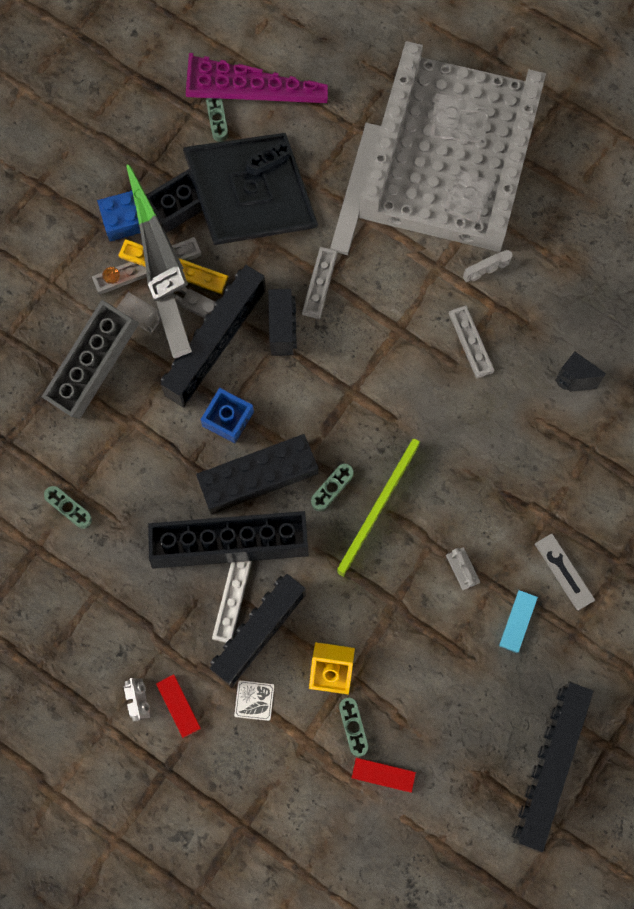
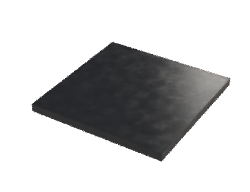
M286 133L184 147L183 152L214 245L317 228L318 223L292 149L287 160L260 174L253 175L246 170L249 157L279 142H286L290 145ZM264 156L268 161L273 160L271 156Z

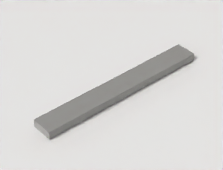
M365 124L330 249L336 250L340 254L348 255L360 213V197L381 128L379 125Z

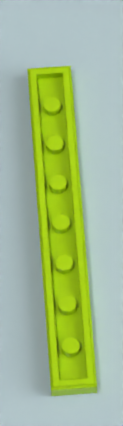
M412 439L340 563L337 569L339 575L344 577L417 451L420 441Z

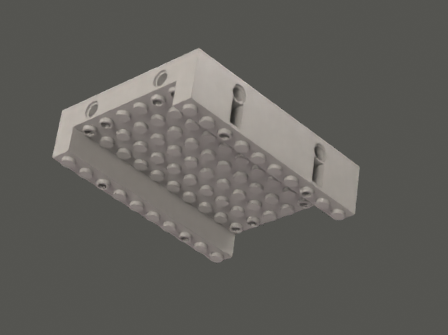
M406 41L360 197L359 218L500 252L546 73L528 69L526 81L423 58V45Z

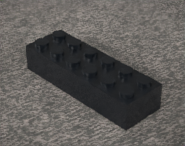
M302 434L197 473L196 476L210 514H214L318 475L319 472L306 436Z
M287 573L284 577L280 576L274 583L276 587L271 593L268 591L261 600L263 603L260 607H255L250 612V619L246 624L242 623L238 627L235 638L233 640L230 638L223 646L225 650L220 656L217 654L210 662L212 666L209 669L230 688L234 686L306 596V588Z

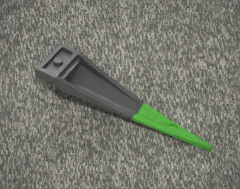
M127 164L126 167L140 226L147 283L153 299L159 301L187 286L188 283L182 264L132 167Z

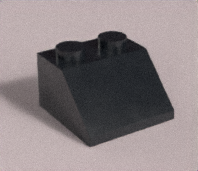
M574 351L561 368L555 381L559 387L570 392L592 390L598 388L606 373Z

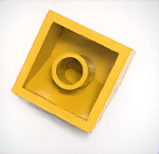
M315 642L309 689L349 695L355 648Z

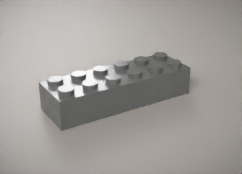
M101 300L43 393L42 398L69 416L80 419L133 335L139 322L113 305Z

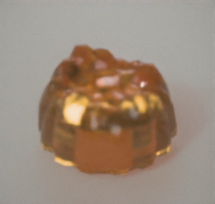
M110 266L103 271V280L108 284L117 283L120 278V272L117 268Z

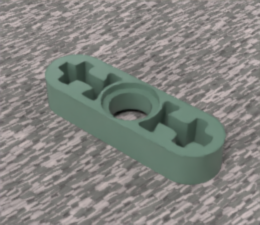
M206 98L213 139L223 142L228 138V129L222 99ZM216 99L217 108L213 107L212 100ZM215 114L222 116L218 121L212 119ZM217 126H221L222 135L218 134Z
M339 465L311 498V505L314 510L324 511L352 480L353 469L350 465ZM341 470H342V471L348 470V475H349V476H348V477H347V476H343L342 479H341V482H342L343 484H341V483L337 480V479H339L340 476H341ZM335 483L338 489L335 492H329L327 485ZM324 491L327 495L323 500L324 505L319 504L317 506L315 499L320 500L324 496V493H322Z
M56 486L48 487L45 490V500L73 524L81 529L91 525V515ZM50 493H56L61 499L60 503L54 498L51 499ZM72 503L73 509L70 512H64V504ZM76 512L82 517L85 516V523L82 521L80 522L78 517L75 516Z
M345 698L340 702L339 710L349 748L354 756L362 757L368 751V743L358 706L354 699ZM345 702L354 705L351 712L352 716L357 714V718H350L345 721V717H349L347 710L342 708L345 706ZM352 721L357 722L360 726L359 731L356 733H351L348 730V724ZM362 734L363 738H359L360 744L365 746L362 749V753H358V750L353 749L356 746L355 739L351 741L350 737Z

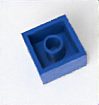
M132 191L97 200L109 241L141 233Z
M219 388L200 420L202 427L236 444L253 415L254 409L252 404Z

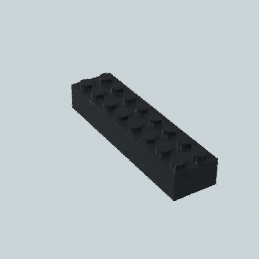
M248 265L238 270L234 282L226 287L224 296L216 301L214 310L204 318V324L201 328L195 330L193 339L189 343L192 352L176 358L172 363L169 373L163 375L160 385L165 397L181 407H185L266 292L265 276Z
M305 511L148 523L149 562L152 569L309 556Z
M572 682L559 688L556 699L559 700L556 707H553L550 714L552 723L546 727L543 736L546 741L543 746H540L537 754L540 760L538 765L533 767L531 773L533 781L531 786L528 785L524 797L527 800L524 806L521 805L518 817L521 819L519 825L514 826L511 835L514 838L513 843L535 852L543 853L592 699L593 690Z

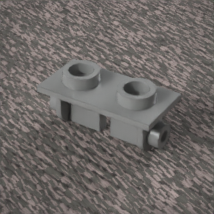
M464 547L461 549L456 548L446 555L462 591L480 583Z
M131 678L129 681H125L123 688L126 700L133 699V703L127 704L130 718H132L133 722L150 718V706L146 699V688L142 678Z

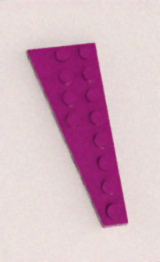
M189 53L186 97L327 103V84L310 80L303 82L293 76L286 78L279 76V73L276 72L269 74L263 72V69L241 64L231 65L224 60L218 62L210 60V57L207 56L201 58L194 56V53Z

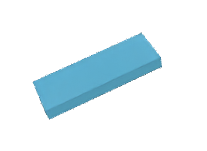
M520 590L518 591L499 647L515 653L519 652L538 597Z

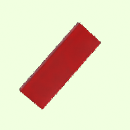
M173 674L156 683L182 738L200 730L201 727L175 675Z
M356 758L351 778L412 793L416 772Z

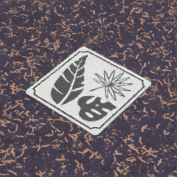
M239 681L234 716L269 721L271 718L274 684Z

